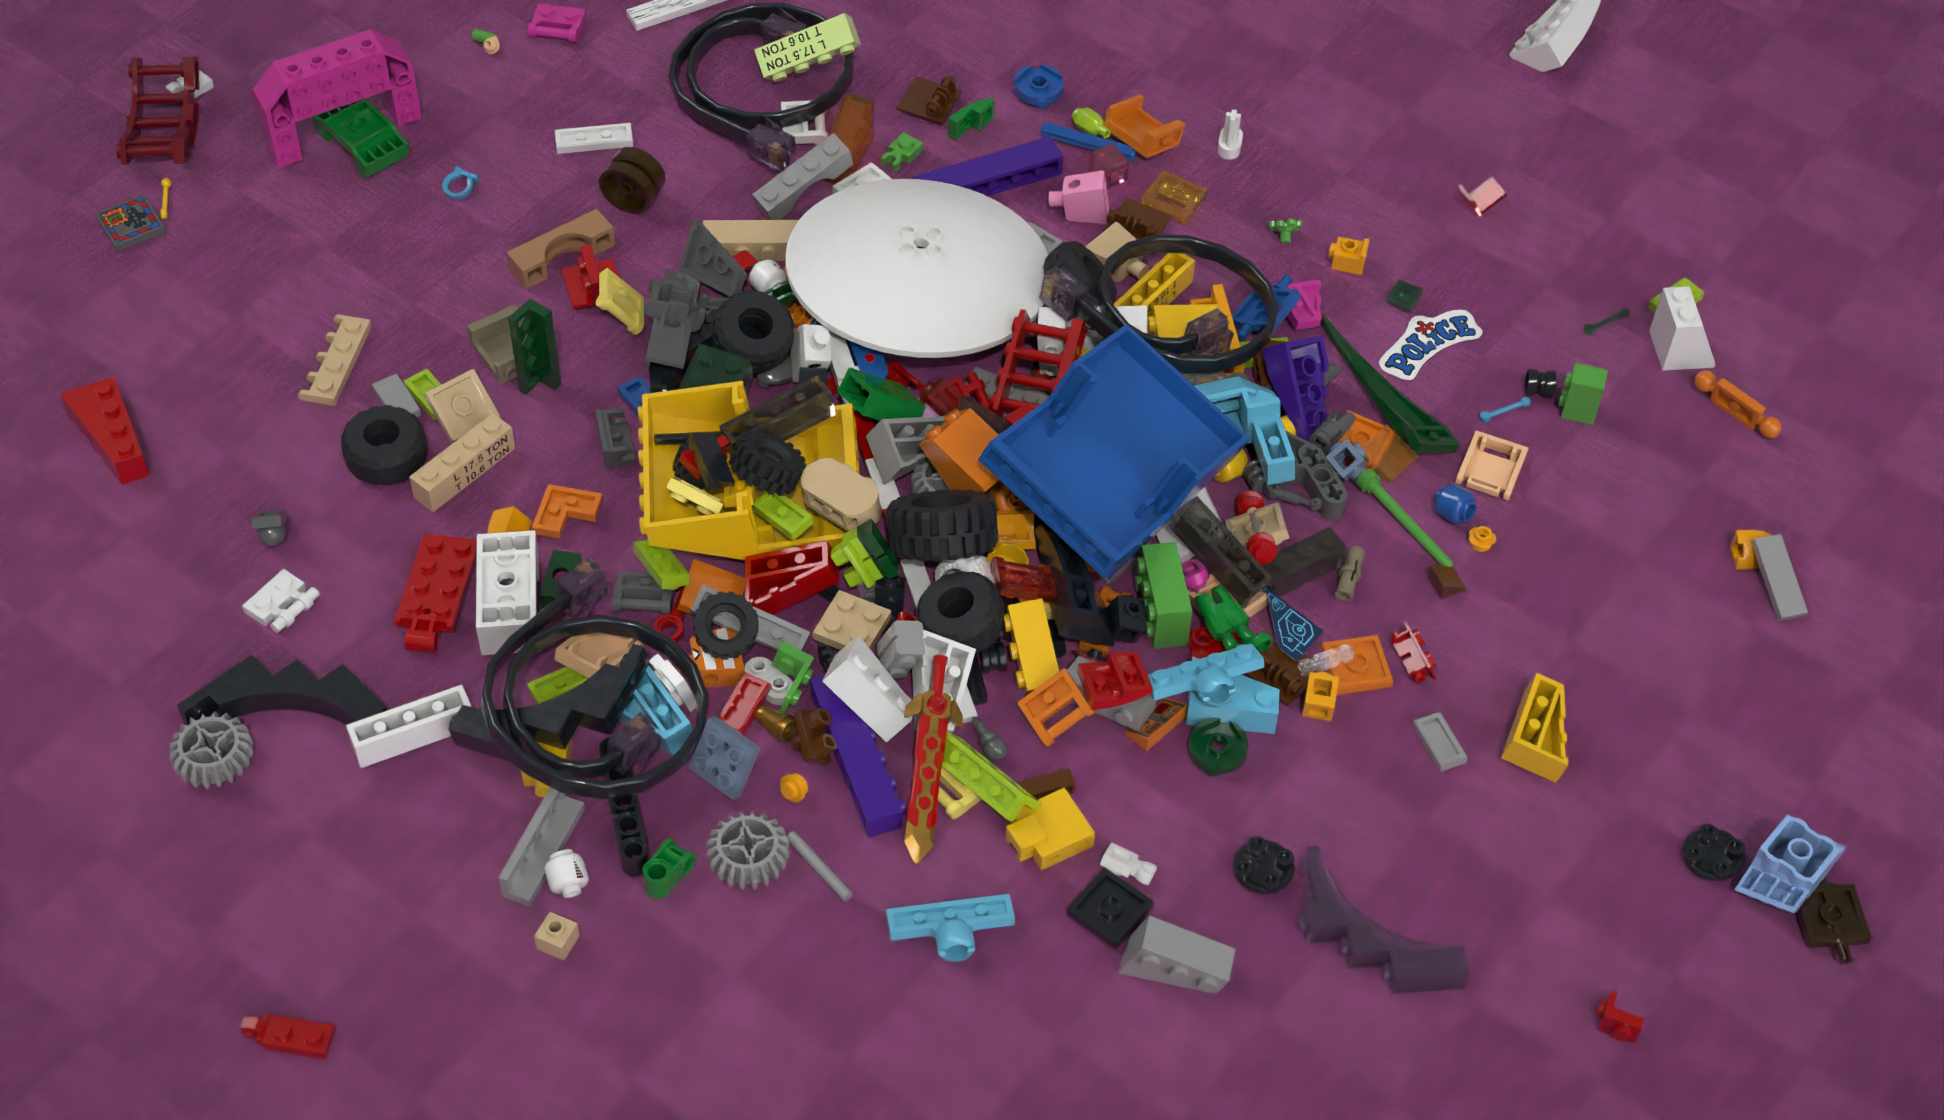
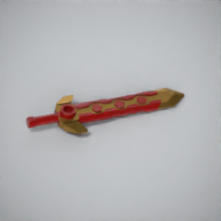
M934 655L931 690L916 695L905 706V718L917 713L920 714L904 835L905 846L915 864H918L925 857L934 844L938 812L937 802L948 720L958 728H962L963 714L956 701L951 700L949 694L943 693L945 669L948 662V657L944 655Z

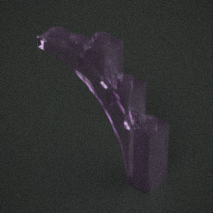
M1319 846L1306 847L1304 859L1299 861L1301 877H1306L1307 885L1304 887L1305 901L1302 912L1297 913L1298 931L1304 933L1305 944L1339 941L1340 956L1346 958L1347 969L1381 967L1383 982H1388L1390 994L1465 989L1470 972L1464 946L1435 945L1414 941L1390 932L1371 921L1356 909L1336 887L1325 867Z

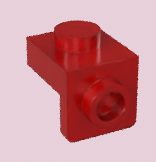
M1612 990L1608 1000L1601 999L1596 1013V1017L1601 1018L1598 1031L1612 1035L1619 1041H1628L1635 1044L1645 1018L1615 1008L1614 1004L1618 992Z

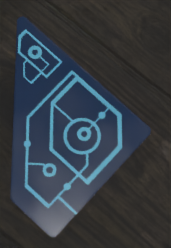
M1267 588L1266 593L1278 647L1295 661H1298L1322 634L1323 630Z

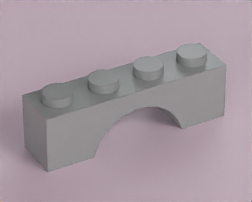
M834 133L752 194L757 209L767 220H781L793 211L797 199L809 186L825 178L834 180L853 165L850 150Z

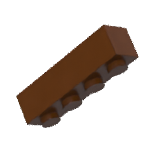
M1070 768L1059 769L1053 773L1041 774L1035 778L1016 782L1037 800L1062 788H1065L1069 795L1074 794L1076 782Z

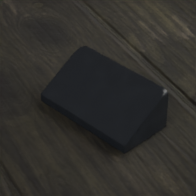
M691 433L687 443L707 490L711 491L735 485L734 478L715 434Z

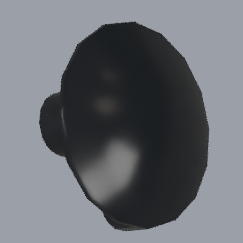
M1704 824L1686 839L1683 846V858L1688 868L1697 876L1709 881H1724L1733 878L1741 871L1745 860V845L1729 832L1718 829L1711 824Z
M1259 836L1253 837L1248 841V844L1244 845L1236 853L1233 862L1234 874L1239 883L1249 891L1259 894L1275 893L1284 889L1292 880L1295 870L1294 855L1290 850L1277 842L1264 840Z

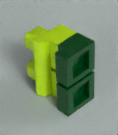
M872 519L842 535V543L831 549V558L836 566L839 567L849 561L852 563V567L844 570V577L850 587L865 583L867 588H870L878 579L885 576L891 579L899 575L898 559L889 548L888 543Z

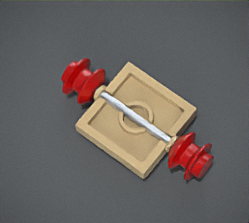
M1253 490L1244 491L1236 499V508L1239 516L1225 520L1227 531L1230 533L1229 539L1231 537L1236 539V543H1231V547L1235 551L1234 555H1236L1235 553L1239 556L1251 555L1252 561H1256L1261 565L1268 564L1277 555L1276 545L1280 544L1283 540L1289 539L1279 502L1265 506L1260 493ZM1239 546L1244 548V552L1241 551L1242 553H1240Z

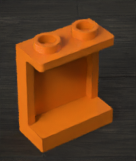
M1139 94L1111 105L1106 111L1104 126L1110 129L1113 135L1144 157L1149 158L1179 145L1186 124L1179 119L1165 125L1142 109L1145 99L1143 95Z

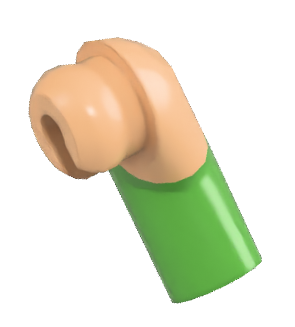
M477 28L473 30L472 40L483 43L487 53L495 54L499 51L500 43L496 34Z

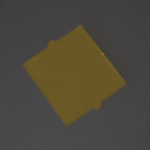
M1387 425L1362 446L1368 454L1364 459L1370 465V468L1376 470L1388 483L1392 482L1419 457Z

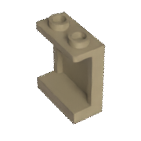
M515 304L467 325L470 345L500 385L517 378L508 317L518 309Z

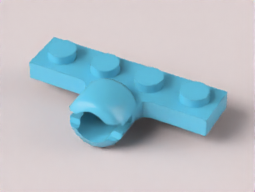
M1251 643L1239 645L1234 649L1221 653H1213L1208 657L1195 661H1186L1181 665L1165 670H1156L1148 674L1153 687L1150 696L1156 701L1193 690L1198 693L1207 705L1213 707L1223 706L1235 694L1233 686L1235 683L1231 678L1264 668V657Z
M1010 894L886 909L891 941L925 936L934 937L939 956L949 962H961L973 954L975 951L974 931L1015 925Z

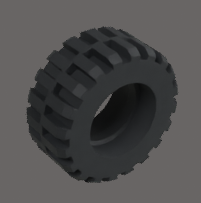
M960 489L923 491L898 497L896 500H892L887 507L889 548L894 555L900 558L904 557L908 560L916 559L918 561L966 559L992 551L999 541L996 501L990 494H985L981 491L974 492L973 490Z

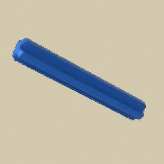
M1044 122L1041 127L1042 137L1051 136L1056 141L1130 162L1134 161L1137 155V151L1127 144L1049 122Z

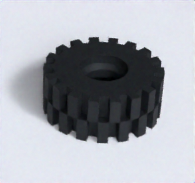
M751 429L747 432L744 431L730 456L729 465H732L731 470L733 472H738L737 477L740 480L745 479V484L750 487L754 485L758 491L766 490L770 495H774L776 492L778 496H783L784 493L787 495L791 494L795 489L806 467V463H804L806 460L804 456H800L801 451L793 449L794 445L791 442H784V438L780 436L778 438L774 437L773 433L768 431L764 434L762 430L757 429L754 432Z

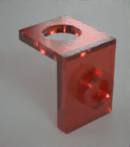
M1493 177L1470 194L1461 184L1457 186L1465 200L1479 217L1507 196L1506 192Z

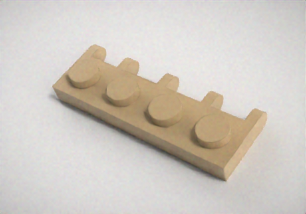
M339 314L335 315L333 322L339 325L336 333L328 332L326 334L325 340L331 343L327 353L318 352L316 360L322 363L318 372L308 373L306 378L313 384L310 390H300L298 394L299 399L336 406L371 330L370 320Z

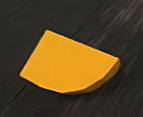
M515 506L494 510L488 525L487 534L529 531L532 521Z
M1736 530L1730 545L1735 569L1760 568L1751 542L1756 538L1771 536V534L1760 530Z

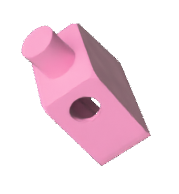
M1105 171L1066 176L1062 191H1049V206H1064L1065 216L1068 221L1107 224L1110 205Z

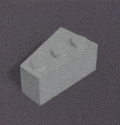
M1149 915L1125 941L1118 973L1217 994L1230 980L1235 948Z

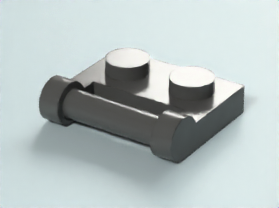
M619 571L612 596V612H621L622 609L661 611V614L671 615L675 590L661 589L650 573Z

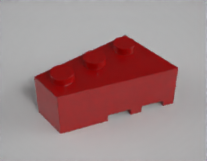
M822 541L746 556L745 599L750 601L753 607L774 615L839 583V567L836 566L831 558V545L828 541Z

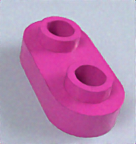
M1191 559L1181 563L1187 589L1197 591L1207 585L1206 581L1210 576L1205 565L1199 559Z

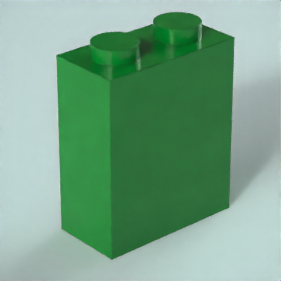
M850 367L837 391L849 403H852V406L863 416L880 421L882 419L922 417L926 408L922 402L900 383Z

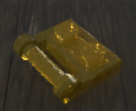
M1163 170L1143 194L1140 203L1179 219L1180 223L1187 225L1192 215L1207 198L1208 189ZM1160 196L1166 200H1169L1175 204L1184 207V209L1182 210L1176 206H1173L1155 197Z

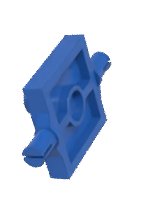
M1284 274L1277 284L1272 285L1279 307L1273 332L1301 298L1298 290L1287 289L1293 281L1288 274ZM1254 290L1250 292L1232 315L1235 329H1240L1237 332L1239 342H1244L1251 332H1261L1266 327L1268 319L1263 302Z

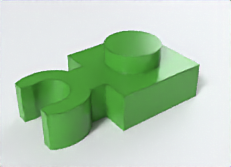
M903 132L888 146V152L882 155L881 166L884 167L887 163H892V171L897 172L901 167L902 161L909 164L924 150V143Z

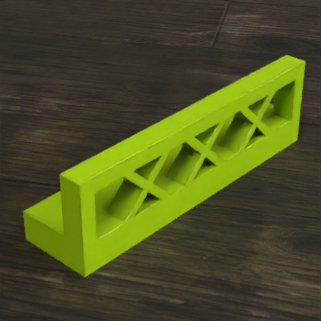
M947 730L944 761L942 763V766L1011 822L1014 821L1024 805L1037 810L1041 804L1039 800L965 740Z

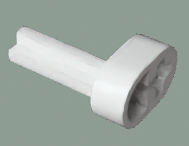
M1237 110L1226 113L1225 125L1220 132L1217 151L1219 156L1224 159H1235L1240 154L1243 132L1239 129L1241 114H1237Z

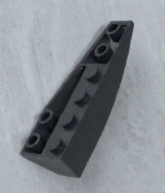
M1035 519L1034 530L1059 636L1113 647L1115 641L1106 605L1093 583L1084 559L1044 521Z

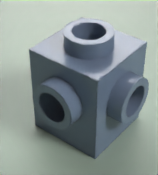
M1347 439L1344 442L1339 441L1329 450L1330 453L1326 456L1338 478L1342 476L1346 481L1350 479L1353 481L1357 480L1359 475L1366 470L1364 467L1368 465L1364 459L1368 455L1358 442L1352 445ZM1353 458L1354 462L1346 467L1344 464L1345 460Z

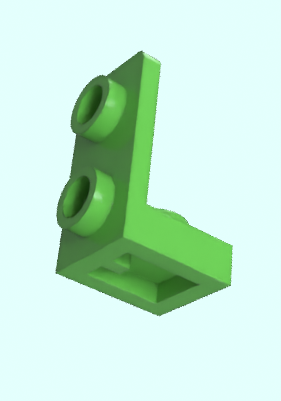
M782 641L771 665L782 673L796 678L779 710L783 713L787 711L789 705L796 706L803 692L799 690L800 685L807 686L814 673V670L810 668L814 657Z

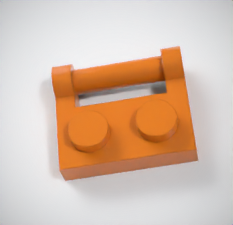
M1065 668L1017 702L1047 747L1055 743V738L1085 716L1090 717L1096 712V710L1091 709L1088 699L1070 672ZM1074 700L1079 706L1050 728L1047 729L1044 722Z

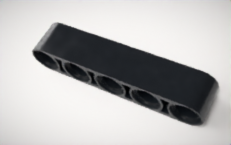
M616 736L605 738L599 745L600 758L615 750L624 741ZM629 757L619 766L603 774L604 782L633 777ZM632 794L609 798L608 802L622 870L625 874L632 877L643 875V867L649 861L637 796Z

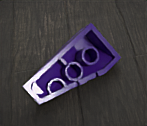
M1323 336L1262 348L1269 379L1289 420L1295 427L1296 435L1308 442L1311 434L1328 417V414L1324 411V397L1328 396V387L1324 386L1325 372L1329 371V361Z

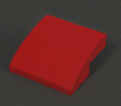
M1138 651L1109 652L1107 662L1079 663L1077 673L1092 710L1124 705L1152 693L1153 687Z

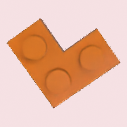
M548 484L533 522L532 531H535L536 535L560 539L568 517L596 522L603 503V494Z

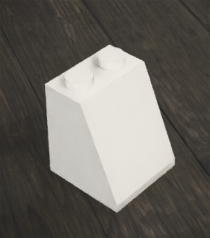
M1690 287L1663 288L1649 330L1662 371L1714 368L1715 361Z

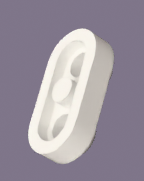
M765 657L750 659L745 665V672L769 682L772 688L766 700L774 705H782L793 681L779 669L771 666L772 662ZM776 685H782L783 687L777 688V687H775V686H776Z

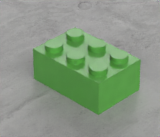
M1176 542L1142 545L1141 556L1136 558L1138 575H1134V586L1136 592L1141 593V598L1139 599H1145L1146 638H1151L1153 649L1186 646L1189 638L1192 607Z

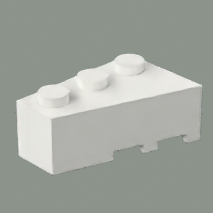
M923 630L924 636L921 639L924 640L925 653L918 660L916 666L912 668L913 698L920 693L923 694L931 690L934 655H944L948 657V662L945 669L943 693L949 694L951 700H955L960 709L976 649ZM919 713L914 715V723L916 730L918 726V718L920 715ZM948 720L947 730L953 732L955 725Z
M859 635L834 656L823 682L885 742H888L911 722L913 715L907 718L904 717L905 706L911 699L903 692Z

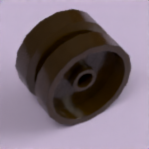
M624 147L618 150L611 163L602 172L599 178V188L604 197L618 209L631 214H640L648 209L654 197L665 184V172L661 164L646 151L635 147Z

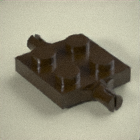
M1825 876L1797 911L1807 947L1835 948L1839 963L1842 965L1853 961L1848 946L1869 944L1872 938L1854 884L1837 885L1828 883Z

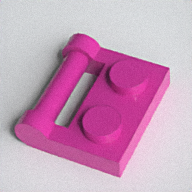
M538 3L532 21L528 24L527 35L533 38L545 36L568 39L569 42L577 43L586 19V9Z

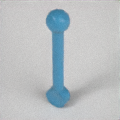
M1523 397L1519 402L1495 411H1483L1480 413L1479 419L1481 422L1487 423L1491 417L1521 406L1528 407L1531 404V400L1528 397Z

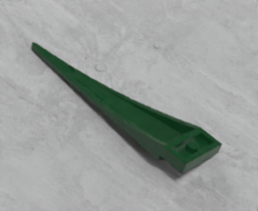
M1321 313L1320 323L1398 436L1409 444L1416 453H1455L1460 447V443L1449 428L1411 401L1386 380L1351 346L1327 317Z

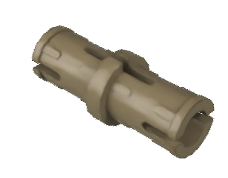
M1351 546L1348 548L1344 565L1339 569L1340 579L1335 591V597L1340 601L1349 602L1353 599L1356 583L1361 579L1362 572L1360 569L1365 557V551L1361 547Z

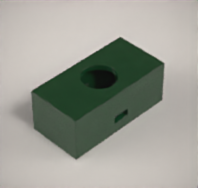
M552 551L540 592L542 609L576 583L578 570L583 567L581 553ZM556 570H567L569 572L568 578L563 581L555 580ZM572 605L564 612H571Z

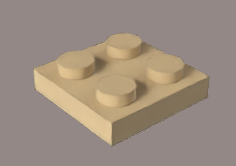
M474 369L424 394L450 443L458 440L490 414L494 413L499 418L501 417Z
M839 590L814 629L813 639L841 650L859 635L870 650H872L891 619V610Z

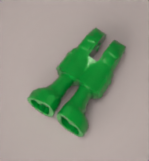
M1221 584L1211 589L1212 598L1206 592L1195 597L1199 612L1205 619L1206 628H1208L1215 641H1222L1225 651L1242 645L1236 642L1231 633H1237L1243 645L1252 643L1260 653L1266 651L1274 640L1269 633L1261 632L1254 634L1248 628L1251 619L1238 602H1235Z

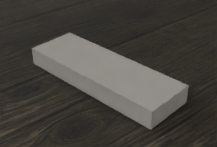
M1781 534L1754 539L1751 543L1778 621L1805 616L1808 611Z

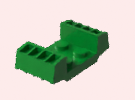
M366 98L312 116L318 134L326 142L335 138L354 157L356 171L365 179L409 156L408 142L400 135L395 126Z

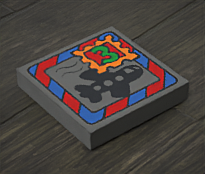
M144 194L95 213L98 223L116 252L166 233L165 226Z

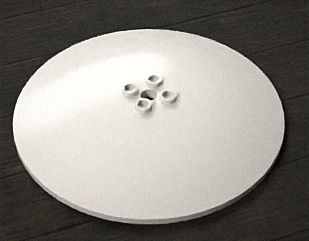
M892 179L852 186L826 197L809 209L797 222L787 242L785 255L786 274L791 289L800 304L818 322L834 333L864 347L885 353L920 358H941L987 350L1013 337L1012 323L1014 318L1019 316L1020 309L1027 310L1030 322H1033L1038 316L1039 307H1044L1048 299L1042 294L1046 278L1043 273V266L1048 253L1033 228L1023 218L1000 202L976 191L953 184L921 179Z

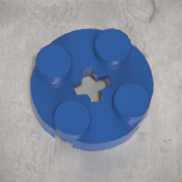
M1040 64V68H1032V65L1026 66L1019 70L1015 76L1014 94L1017 98L1025 103L1034 105L1037 109H1046L1049 104L1059 100L1063 94L1064 82L1062 81V75L1057 69L1048 65Z

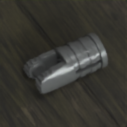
M1333 411L1311 434L1309 442L1318 446L1324 455L1328 454L1330 448L1339 442L1355 422L1354 414L1347 412L1341 416L1337 411Z

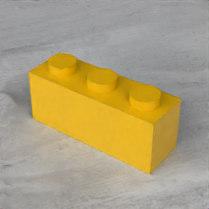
M1042 598L1008 605L1006 614H1004L1005 632L1010 631L1012 643L1008 644L1012 660H1017L1019 671H1015L1018 689L1023 688L1025 696L1059 672Z

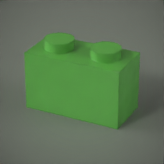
M1575 363L1573 373L1567 372L1563 388L1568 390H1562L1558 406L1563 407L1561 418L1593 425L1604 391L1608 370Z

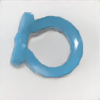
M456 166L454 172L444 178L442 189L450 199H463L472 192L474 183H479V177L477 174L470 173ZM460 177L467 178L468 185L463 192L452 193L449 191V184L453 180Z

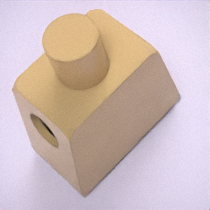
M1115 222L1085 247L1091 250L1104 265L1106 259L1127 242L1137 239L1118 222ZM1143 256L1129 259L1110 274L1113 281L1121 282L1130 273L1141 279L1148 271V266L1142 262Z

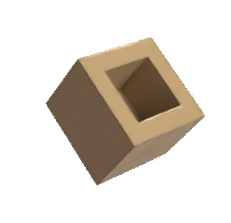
M549 912L534 936L536 949L564 961L580 936L578 923Z

